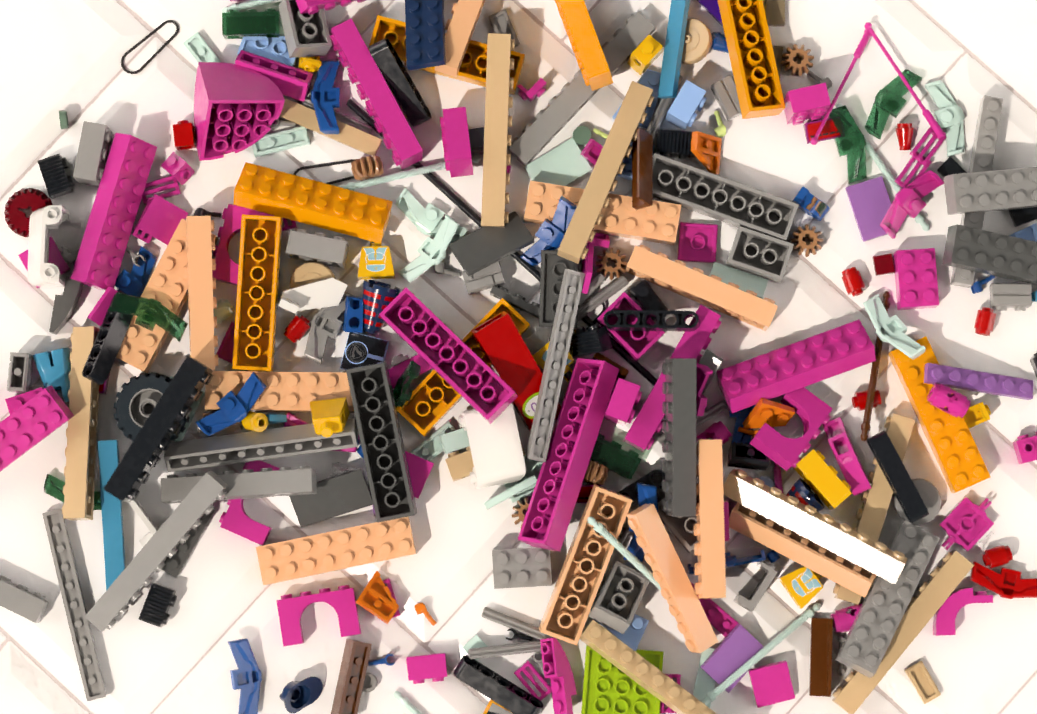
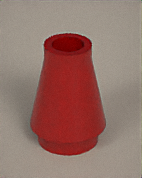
M912 123L897 124L895 130L899 150H911L914 133Z

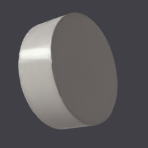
M366 673L362 691L371 692L377 687L378 680L374 674Z

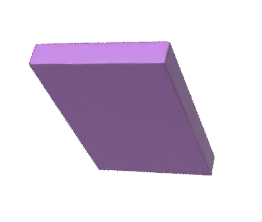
M882 176L846 187L845 190L862 241L865 242L887 235L880 227V224L890 208L891 202Z
M738 623L700 667L720 685L764 646ZM747 672L735 680L733 684L731 683L725 691L730 693Z

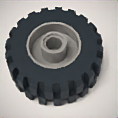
M145 372L141 373L138 377H131L129 383H124L121 386L123 389L121 392H117L116 397L118 400L117 403L114 402L113 408L116 409L114 419L118 421L117 426L119 430L123 431L125 437L134 441L172 381V378L155 372L149 374ZM189 416L183 418L180 423L182 425L181 429L176 435H172L170 441L176 440L179 437L178 434L184 432L186 429L184 427L185 423H189Z

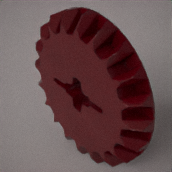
M21 189L14 192L5 204V221L14 233L22 237H29L30 215L27 218L26 214L19 209L28 210L31 207V211L34 212L35 210L53 205V203L44 192L38 189Z

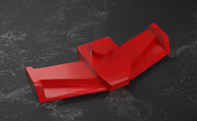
M973 561L972 564L974 566L970 573L971 581L999 594L1002 598H1037V579H1020L1022 572L1001 568L999 574Z

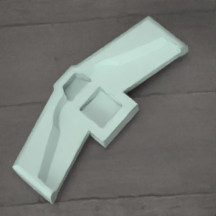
M942 80L925 84V89H927L939 109L933 112L935 120L941 129H946L947 157L964 153L963 120L965 116L962 108L957 105Z
M405 187L395 203L396 206L417 227L418 231L424 235L435 237L444 221L442 218L445 213L431 203H428L426 208H424ZM459 226L450 243L464 237L469 229Z
M446 214L434 240L428 236L416 250L421 255L397 272L411 283L433 265L440 264L446 257V249L460 224Z
M879 294L863 303L876 329L875 334L881 341L889 342L912 360L925 352V346H921L904 334L907 332V327L896 314L891 318L889 317Z

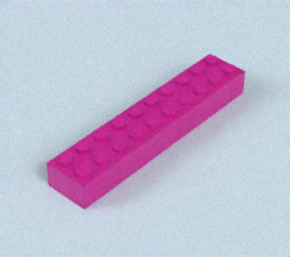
M577 358L550 439L546 463L543 462L518 537V540L532 547L561 551L619 372L618 368L606 361Z

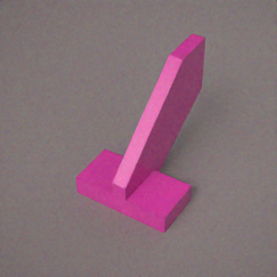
M596 232L592 243L588 241L586 248L589 250L585 259L582 260L581 272L585 273L581 290L583 294L588 293L593 274L594 246L609 248L610 239L608 234Z

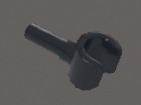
M197 208L194 216L206 215L221 218V213L209 212L202 208Z
M513 629L507 630L514 633L513 638L505 637L510 641L515 639L533 640V637L522 635Z

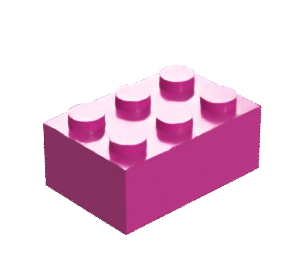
M826 82L790 90L784 98L787 124L792 123L793 126L803 124L804 120L811 119V121L823 119L822 116L826 114L831 106Z
M466 107L443 109V117H440L446 171H450L451 178L474 175Z
M935 248L895 251L893 259L897 309L911 310L938 307L939 294Z
M623 292L597 318V322L601 326H605L604 315L610 310L642 309ZM615 316L608 320V323L611 325L618 322V318ZM634 316L630 317L627 323L634 325L638 319ZM648 318L647 324H655V322L651 318ZM607 328L608 333L636 361L665 334L664 331H612Z
M618 378L603 419L624 427L627 423L630 424L636 411L632 408L634 405L637 406L642 395V391H639L641 386Z

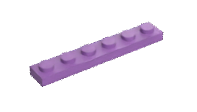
M933 363L925 364L924 383L934 385L937 383L951 388L1023 400L1033 399V380Z

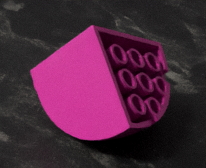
M198 62L194 90V129L199 161L223 158L225 154L234 151L236 154L255 144L270 131L272 123L275 119L279 118L285 102L282 92L273 81L263 74L241 65L221 62Z

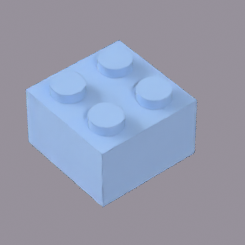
M686 80L669 108L665 120L684 131L687 126L691 128L698 115L696 111H701L706 103V90Z

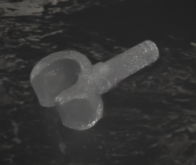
M990 531L987 534V536L980 542H977L972 547V549H974L975 546L980 545L982 549L977 554H982L984 552V546L994 535V533Z

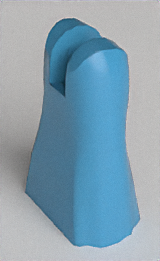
M70 348L33 355L44 389L51 385L56 392L62 390L65 403L69 402Z

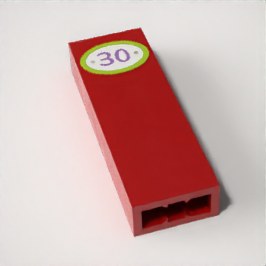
M503 311L471 330L493 371L517 394L518 397L512 404L525 427L531 431L543 374L507 312ZM559 402L556 410L555 420L558 418L561 409Z

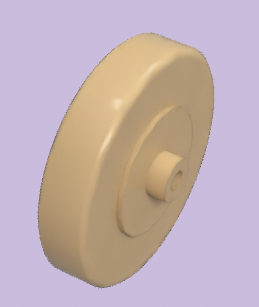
M688 18L681 63L695 64L704 59L709 53L712 46V34L703 22Z
M307 262L300 265L293 272L290 279V288L330 277L335 278V275L323 263Z

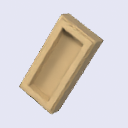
M922 661L904 670L923 704L941 695Z

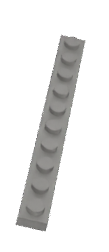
M570 269L564 270L526 459L546 463L585 273Z
M62 509L42 513L86 701L89 702L107 697L90 623L84 617L87 614Z

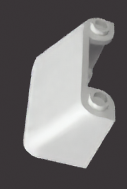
M62 205L46 206L35 210L30 215L27 278L34 286H65L66 277L60 275L59 268L55 264L48 263L50 230H59L62 222L69 221L70 211Z
M511 403L491 424L475 409L461 412L458 421L460 428L463 427L464 431H467L474 465L472 472H470V481L472 484L474 483L475 489L521 481L526 474V466L513 404Z

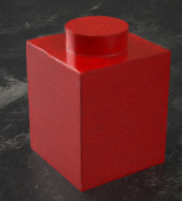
M187 120L178 121L177 124H173L175 148L177 150L195 149V131L192 122L189 123Z

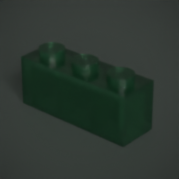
M247 9L246 12L227 10V13H222V35L224 39H243V36L279 37L281 36L280 12L276 11V9H265V12H257L256 9Z
M598 433L590 460L606 466L609 470L631 481L642 460L639 458L640 454L630 449L627 452L621 449V444L613 440L610 443L604 440V435Z

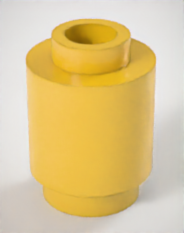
M249 411L248 416L241 421L245 429L255 432H262L268 426L267 416L254 411Z

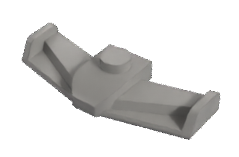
M346 291L338 306L321 308L315 313L311 321L304 356L320 365L322 364L328 337L335 340L343 326V321L338 320V318L345 311L346 296H354Z

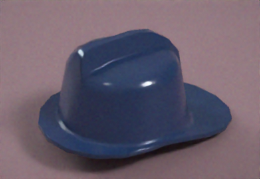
M312 676L300 682L291 681L287 683L279 695L280 699L285 703L287 712L291 714L297 713L316 701L322 693L323 683L319 678Z

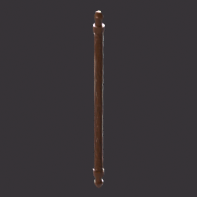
M885 291L882 303L888 313L890 293ZM877 335L875 342L876 361L872 362L867 402L865 404L863 423L861 424L862 434L860 437L862 441L868 439V431L871 429L872 407L883 341Z

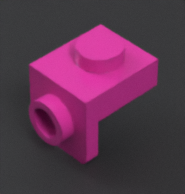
M540 78L529 90H526L519 84L517 86L519 91L517 94L524 101L529 100L532 102L536 97L540 98L546 92L547 82Z
M590 139L580 155L595 165L603 146L594 139Z
M174 152L161 165L181 185H184L195 173L192 167Z

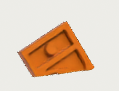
M699 131L692 132L691 152L709 173L719 175L722 139Z
M761 398L744 420L743 427L744 429L761 428L765 423L770 427L786 426L795 414L794 407Z
M376 571L355 603L388 624L399 606L395 599L391 597L390 590L380 578V573Z

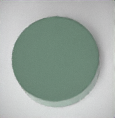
M59 110L61 129H68L67 111Z
M578 126L573 131L574 141L581 146L586 145L592 137L591 130L586 126Z

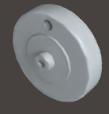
M912 479L929 512V515L912 524L923 525L929 523L938 515L941 508V496L938 489L931 482L924 479ZM894 496V507L898 516L903 521L909 522L896 496Z

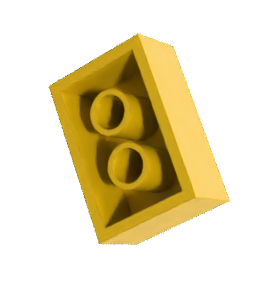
M813 449L801 458L794 470L810 486L829 510L835 509L852 494L850 491L851 487L844 479L841 481L837 477L838 472L832 465L828 466L824 462L825 457L819 450L815 451Z

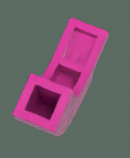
M964 588L952 592L934 615L933 635H956L955 619L959 610L971 603H993V595H987V591H975V595H973V588Z

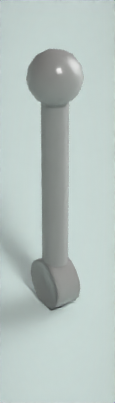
M843 635L837 637L839 651L845 640ZM839 662L837 674L843 676L845 670L843 669V664Z

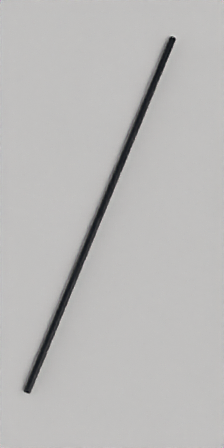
M350 99L346 105L384 139L382 132L378 133L376 130L375 121ZM417 162L412 165L416 169L419 167H424V165L420 162ZM431 172L422 173L424 177L482 228L481 217ZM518 251L511 254L517 262L540 282L541 272L523 260ZM588 315L581 319L587 326L597 324L593 323V320ZM609 335L612 348L654 386L658 379Z

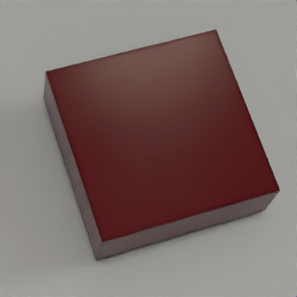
M892 254L872 257L875 276L895 273Z

